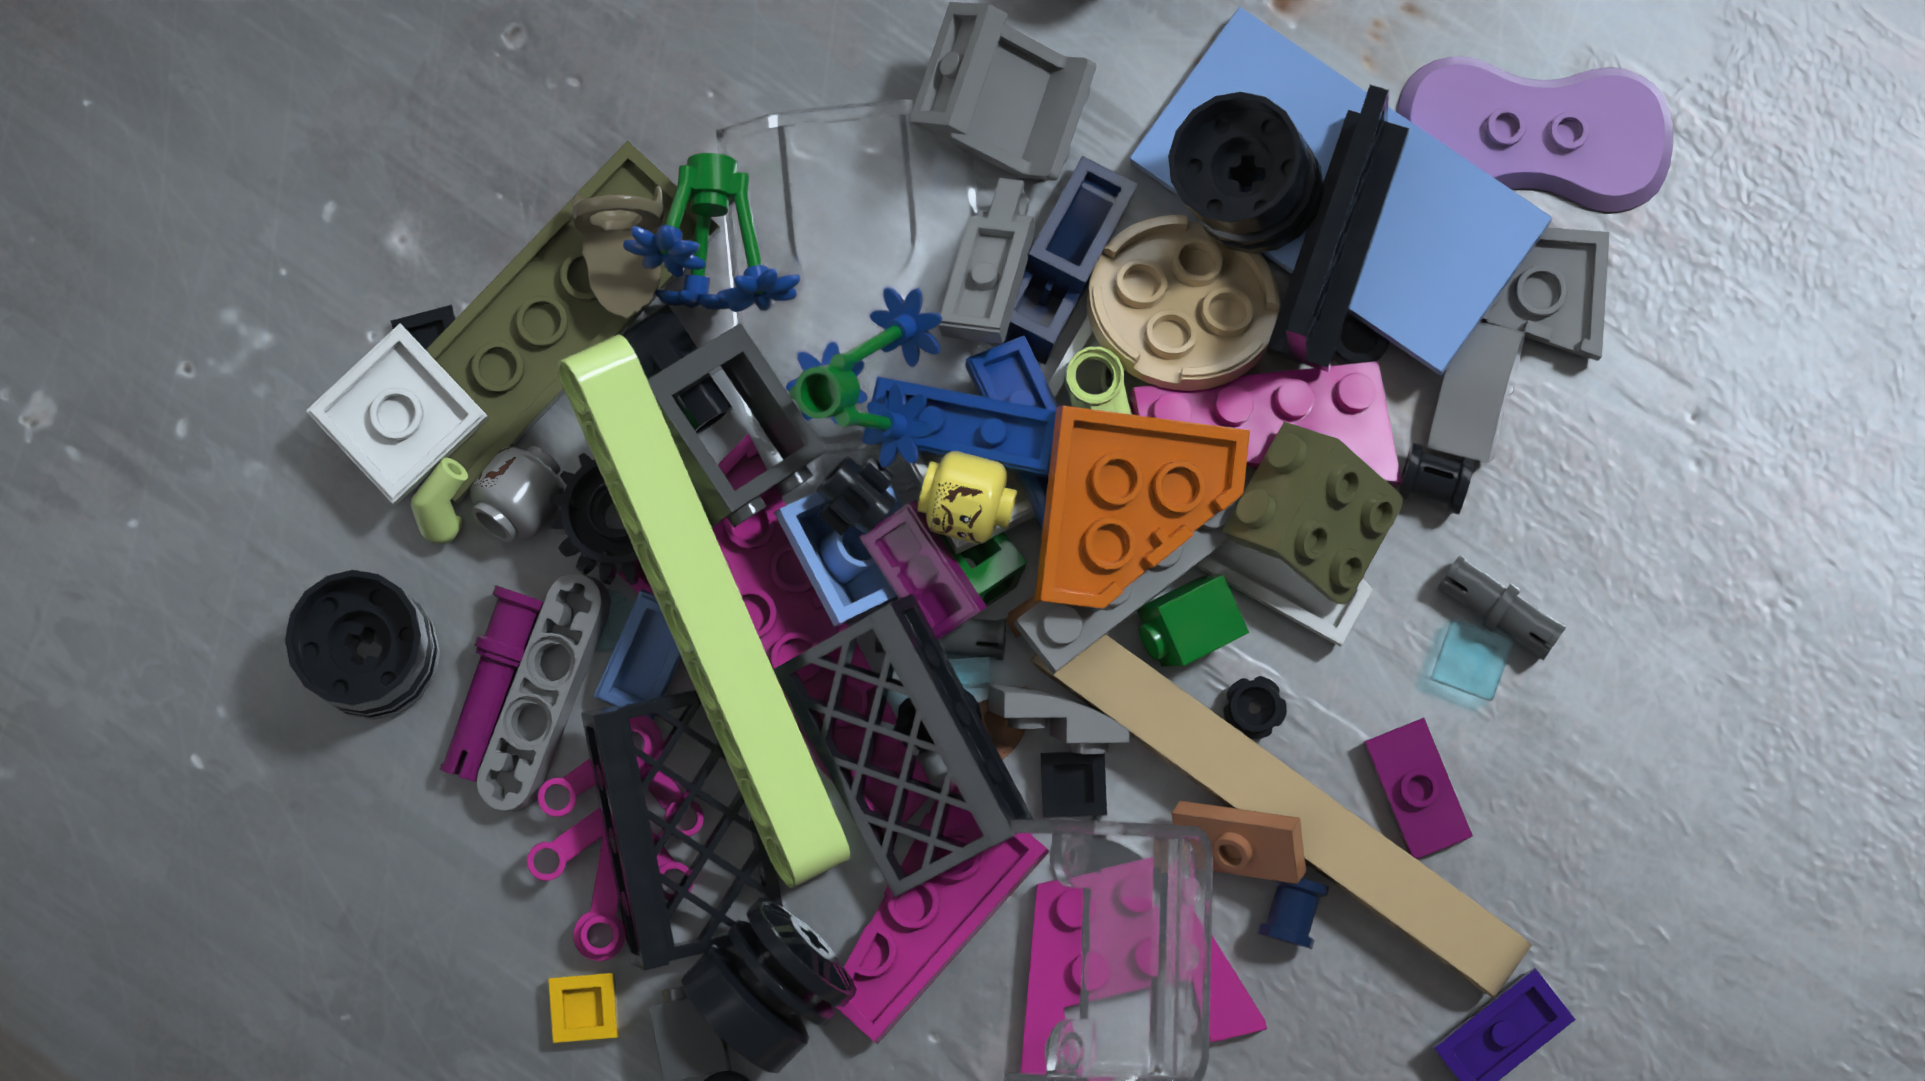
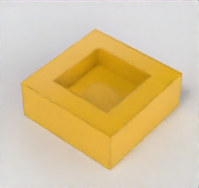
M615 973L548 978L553 1043L619 1037Z

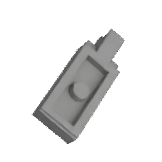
M999 178L990 211L979 210L976 216L969 215L940 312L942 322L938 327L942 337L1004 344L1028 261V254L1035 237L1033 233L1035 227L1034 217L1027 216L1030 200L1025 195L1024 181Z

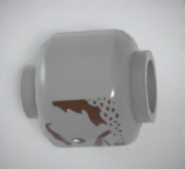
M531 446L528 451L517 447L502 448L471 484L470 496L475 505L471 509L473 517L486 531L502 541L510 542L513 538L524 540L533 538L558 509L550 502L551 495L564 493V486L557 476L561 471L559 464L547 452L535 446Z

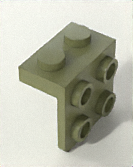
M1284 421L1222 532L1236 544L1281 559L1330 601L1346 604L1353 596L1385 536L1394 524L1401 510L1403 498L1393 486L1338 438Z

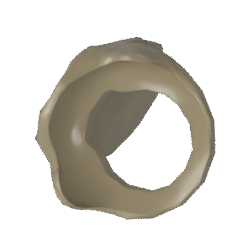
M656 186L652 200L622 194L603 195L586 200L580 194H575L573 197L572 220L577 230L583 235L582 254L588 268L590 288L600 304L608 312L622 316L625 319H628L634 312H640L643 306L651 302L661 282L660 266L655 269H645L642 265L644 256L630 253L623 247L624 241L635 240L631 235L632 226L641 227L656 236L665 213L660 186Z

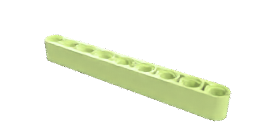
M619 334L560 360L558 371L563 388L767 854L781 880L788 887L794 888L850 859L849 844L633 348Z

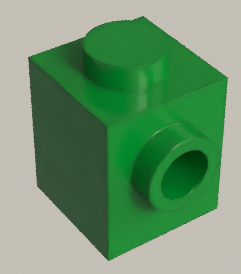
M1224 574L1200 576L1146 603L1137 610L1142 625L1139 626V635L1143 646L1153 659L1159 660L1162 667L1185 666L1249 633Z

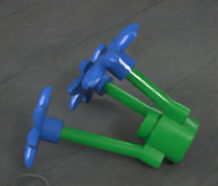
M699 153L690 156L687 160V165L679 166L678 187L666 224L658 227L656 236L641 227L632 226L631 235L635 240H626L623 243L626 251L644 256L642 265L645 269H655L663 262L668 272L677 277L684 275L685 268L691 269V275H685L684 290H678V292L657 290L655 292L656 296L663 303L674 306L685 305L690 309L701 305L708 310L730 309L733 312L745 310L755 303L759 310L768 311L772 307V300L788 301L795 299L797 296V291L793 287L799 284L801 280L800 275L793 274L777 278V269H769L767 266L762 265L748 197L750 175L738 172V163L730 156L718 153ZM688 201L690 202V210L697 214L694 241L682 240L683 234L679 230ZM735 202L748 268L744 270V275L736 276L733 279L737 287L721 290L717 295L709 294L710 277L705 276L711 217L726 215L729 211V205Z
M886 287L883 290V297L888 310H874L870 314L872 322L885 328L884 331L844 353H840L837 343L831 341L823 352L821 362L810 353L800 351L797 354V360L804 372L786 385L790 397L796 400L805 420L830 417L835 424L841 427L856 425L871 428L864 434L862 442L866 445L882 443L879 462L881 467L884 468L891 466L897 458L898 452L908 463L915 464L919 458L918 448L913 438H924L934 433L933 426L925 421L917 420L925 409L927 398L924 394H917L906 403V395L903 388L895 383L890 388L888 407L882 403L872 401L867 405L869 413L857 411L856 403H864L868 400L867 394L860 388L857 376L864 369L865 363L862 360L880 349L888 353L901 345L905 361L910 367H915L919 362L920 348L932 355L940 353V344L928 330L938 326L942 322V316L935 312L920 313L923 304V294L919 288L912 289L904 301L894 288Z

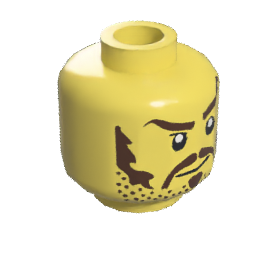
M951 451L942 458L940 463L933 461L929 463L917 511L927 514L926 521L931 531L967 542L982 544L991 537L995 525L1008 528L1016 501L1017 490L1006 488L1007 473L1003 464L963 452Z

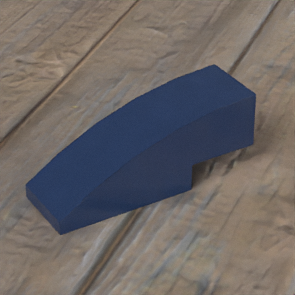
M1084 156L1081 157L1028 254V261L1004 343L1025 335L1036 360L1046 365L1090 282L1093 269L1103 254L1105 246L1111 241L1138 187V183Z

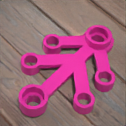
M645 715L630 718L631 731L639 734L643 740L642 751L654 758L663 745L660 729L652 719ZM590 758L563 778L549 779L540 787L537 801L544 813L552 817H561L568 814L574 808L577 796L595 785ZM637 758L640 776L642 777L649 765ZM657 772L647 789L666 811L664 821H667L683 794L674 781ZM553 785H561L569 793V802L561 810L549 808L544 800L546 790ZM694 800L689 807L696 814V822L691 829L680 830L687 836L696 834L704 822L703 810ZM600 807L552 842H541L535 845L527 856L528 870L535 878L544 881L553 880L562 874L566 862L602 837L591 909L577 920L573 930V941L577 950L584 957L594 961H605L614 957L622 949L625 942L624 925L616 916L618 895ZM651 829L654 841L657 836ZM664 846L657 855L661 874H664L669 869H677L685 876L689 868L682 863L675 862ZM541 849H551L558 855V867L550 874L540 873L534 866L535 854ZM692 884L691 887L689 888V890H688L689 892H691V890H692V888H693V884ZM663 888L665 899L669 900L672 894L666 892ZM598 922L607 924L612 931L610 943L603 948L593 947L587 939L589 928Z

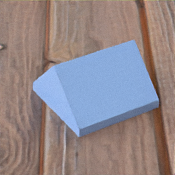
M892 484L886 491L896 499V502L880 522L903 507ZM815 492L778 509L775 515L834 627L857 622L885 605L896 601L899 597L860 540L859 536L862 534L855 527L852 528L850 526L840 536L818 516L822 511L820 508L826 501Z

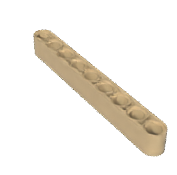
M1107 634L1054 675L1036 653L1031 658L1030 662L1044 674L1092 709L1112 718L1129 729V736L1227 807L1299 817L1305 864L1488 996L1495 999L1532 947L1525 938Z

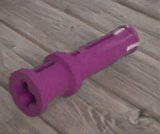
M495 585L492 593L497 600L485 635L477 636L474 646H477L475 653L481 656L445 759L439 770L452 775H459V777L473 782H477L480 766L500 717L516 668L520 666L536 620L544 604L541 600ZM466 752H467V756H466L464 765H463L462 770H461V772H460V769H461V766H462V763H463L465 754H466Z

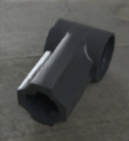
M668 304L622 334L633 348L647 380L698 349ZM711 376L674 399L697 434L703 433L733 410L731 404Z

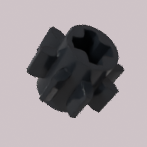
M872 455L862 466L858 465L850 456H847L827 475L816 490L826 501L820 508L822 511L818 516L840 536L850 526L852 528L855 527L862 535H866L886 516L896 502V499L886 491L892 484L891 480L894 475L886 468L881 467L880 463Z

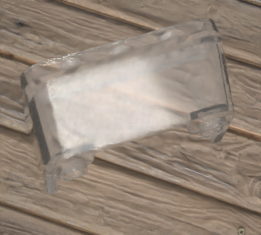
M1011 820V833L1052 835L1049 857L1057 879L1065 887L1083 888L1080 1019H1063L1059 1021L1052 1029L1046 1041L1044 1050L1046 1072H1005L1004 1081H1201L1206 1073L1209 1061L1213 893L1212 845L1206 832L1200 827L1095 820Z

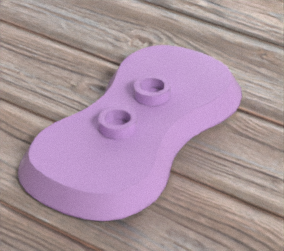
M1463 56L1446 57L1434 60L1420 67L1410 76L1403 88L1398 103L1397 113L1508 188L1548 191L1596 211L1621 212L1634 209L1648 202L1659 192L1671 164L1673 122L1665 96L1654 83L1642 75L1626 69L1598 68L1560 79L1537 80L1513 75L1478 59Z

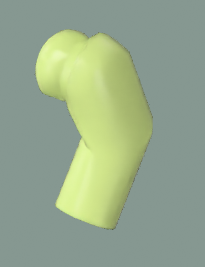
M447 457L439 462L413 495L410 503L421 535L432 543L437 544L450 543L456 538L463 526L462 515L456 516L450 500L467 480L468 473L461 464Z

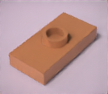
M1179 801L1172 811L1178 866L1295 884L1300 882L1306 872L1299 817Z

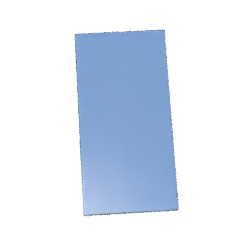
M1239 7L1130 156V162L1133 166L1179 196L1170 179L1168 160L1175 131L1193 109L1214 96L1245 92L1267 97L1288 113L1321 165L1324 182L1347 111L1351 110L1360 113L1367 92ZM1388 107V122L1409 128V135L1350 306L1349 314L1442 376L1550 226L1552 217ZM1257 175L1255 181L1264 180L1262 175ZM1252 186L1243 187L1245 192L1251 191ZM1307 229L1300 237L1282 248L1262 252V254L1292 274Z

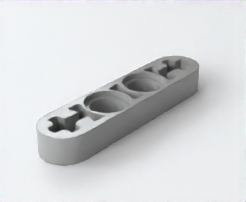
M578 573L563 575L552 584L547 593L478 772V793L483 801L493 809L513 812L524 810L535 802L538 791L544 784L610 612L611 600L609 592L604 584L594 577ZM585 586L584 598L592 602L591 609L588 613L578 612L570 627V630L582 632L580 641L578 642L569 636L552 633L555 623L559 626H569L574 609L570 605L565 604L566 598L569 593L580 594ZM560 644L570 654V669L560 680L551 681L541 671V657L550 646ZM537 704L543 708L547 715V728L544 734L537 740L528 741L518 731V716L528 705ZM508 744L517 749L536 752L533 761L522 758L518 761L514 778L522 782L519 793L508 792L505 798H503L504 787L496 782L497 776L500 772H511L518 758L516 754L506 753Z

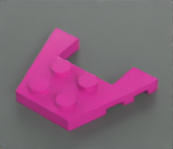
M1163 855L1036 885L1020 1081H1053L1079 1074L1064 1014L1065 1007L1193 977L1210 1043L1267 1029L1264 1017Z

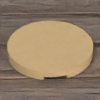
M1167 215L1150 218L1129 226L1116 235L1105 246L1103 254L1093 269L1087 293L1089 322L1101 347L1111 350L1120 359L1124 370L1136 378L1162 388L1183 391L1215 388L1227 384L1248 372L1267 350L1279 309L1277 283L1261 253L1249 254L1227 249L1208 235L1199 222L1188 221V215Z

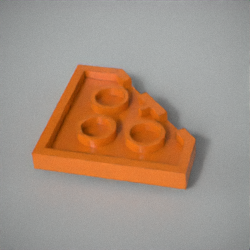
M1064 405L1057 406L1034 601L1090 608H1105L1133 581L1149 568H1154L1191 538L1193 532L1219 511H1224L1243 495L1250 430Z

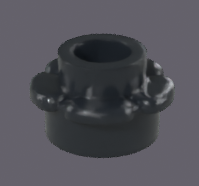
M1258 676L1251 681L1242 678L1232 684L1226 694L1228 704L1224 707L1223 713L1226 722L1244 732V735L1250 739H1263L1272 733L1274 726H1280L1283 723L1287 714L1286 701L1280 698L1278 685L1271 679ZM1253 701L1258 702L1261 706V710L1257 714L1249 711V704Z

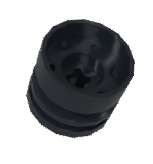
M1245 92L1214 96L1193 109L1175 131L1168 155L1171 182L1182 202L1192 215L1196 217L1207 234L1227 249L1249 254L1278 250L1300 237L1317 216L1324 192L1321 165L1288 113L1267 97ZM1257 175H1262L1264 180L1255 181ZM1252 186L1251 191L1245 192L1243 187Z
M358 570L328 575L304 591L290 613L285 636L289 664L305 688L348 716L372 720L400 714L420 700L435 678L440 655L435 625L421 605L402 588L380 574ZM375 641L382 647L378 658L367 656L364 659L357 653V648L361 642L372 644Z
M760 897L747 911L746 915L749 922L737 920L728 932L732 944L740 956L722 946L712 945L683 975L681 982L686 995L696 1010L724 1041L757 1067L770 1073H779L808 1043L809 1035L799 1015L814 1024L826 1025L833 1018L834 1014L831 1004L844 1007L855 996L857 989L849 973L830 946L818 933L784 907L770 899Z

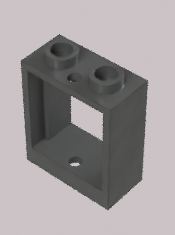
M741 323L648 379V383L711 528L728 518L734 528L766 507L760 496L774 487L781 497L788 494L813 477L807 465L826 452V449ZM722 369L783 459L736 491L674 401L676 397Z

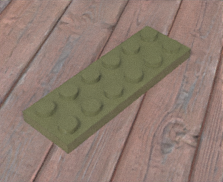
M627 140L576 194H580L585 200L597 196L619 194L639 196L652 200L656 186H660L665 211L661 225H665L677 186ZM573 198L426 349L436 362L490 418L448 457L461 464L468 473L467 480L452 497L457 504L470 493L471 484L495 455L504 447H514L566 393L558 371L560 360L617 334L621 335L657 298L656 294H654L648 305L643 306L640 312H634L628 319L608 312L600 304L589 284L588 268L582 254L583 235L577 230L572 220ZM689 201L679 230L683 234L682 240L694 241L697 214L690 210ZM712 218L709 242L721 231L720 226ZM662 262L660 265L661 282L657 290H664L677 277L668 272Z

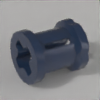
M1304 878L1298 884L1271 880L1276 885V890L1266 923L1259 924L1257 934L1312 949L1315 940L1310 936L1311 926L1320 897L1327 896L1329 886Z

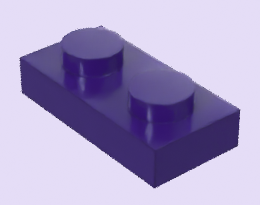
M1532 968L1431 1048L1457 1081H1499L1576 1019L1537 969Z

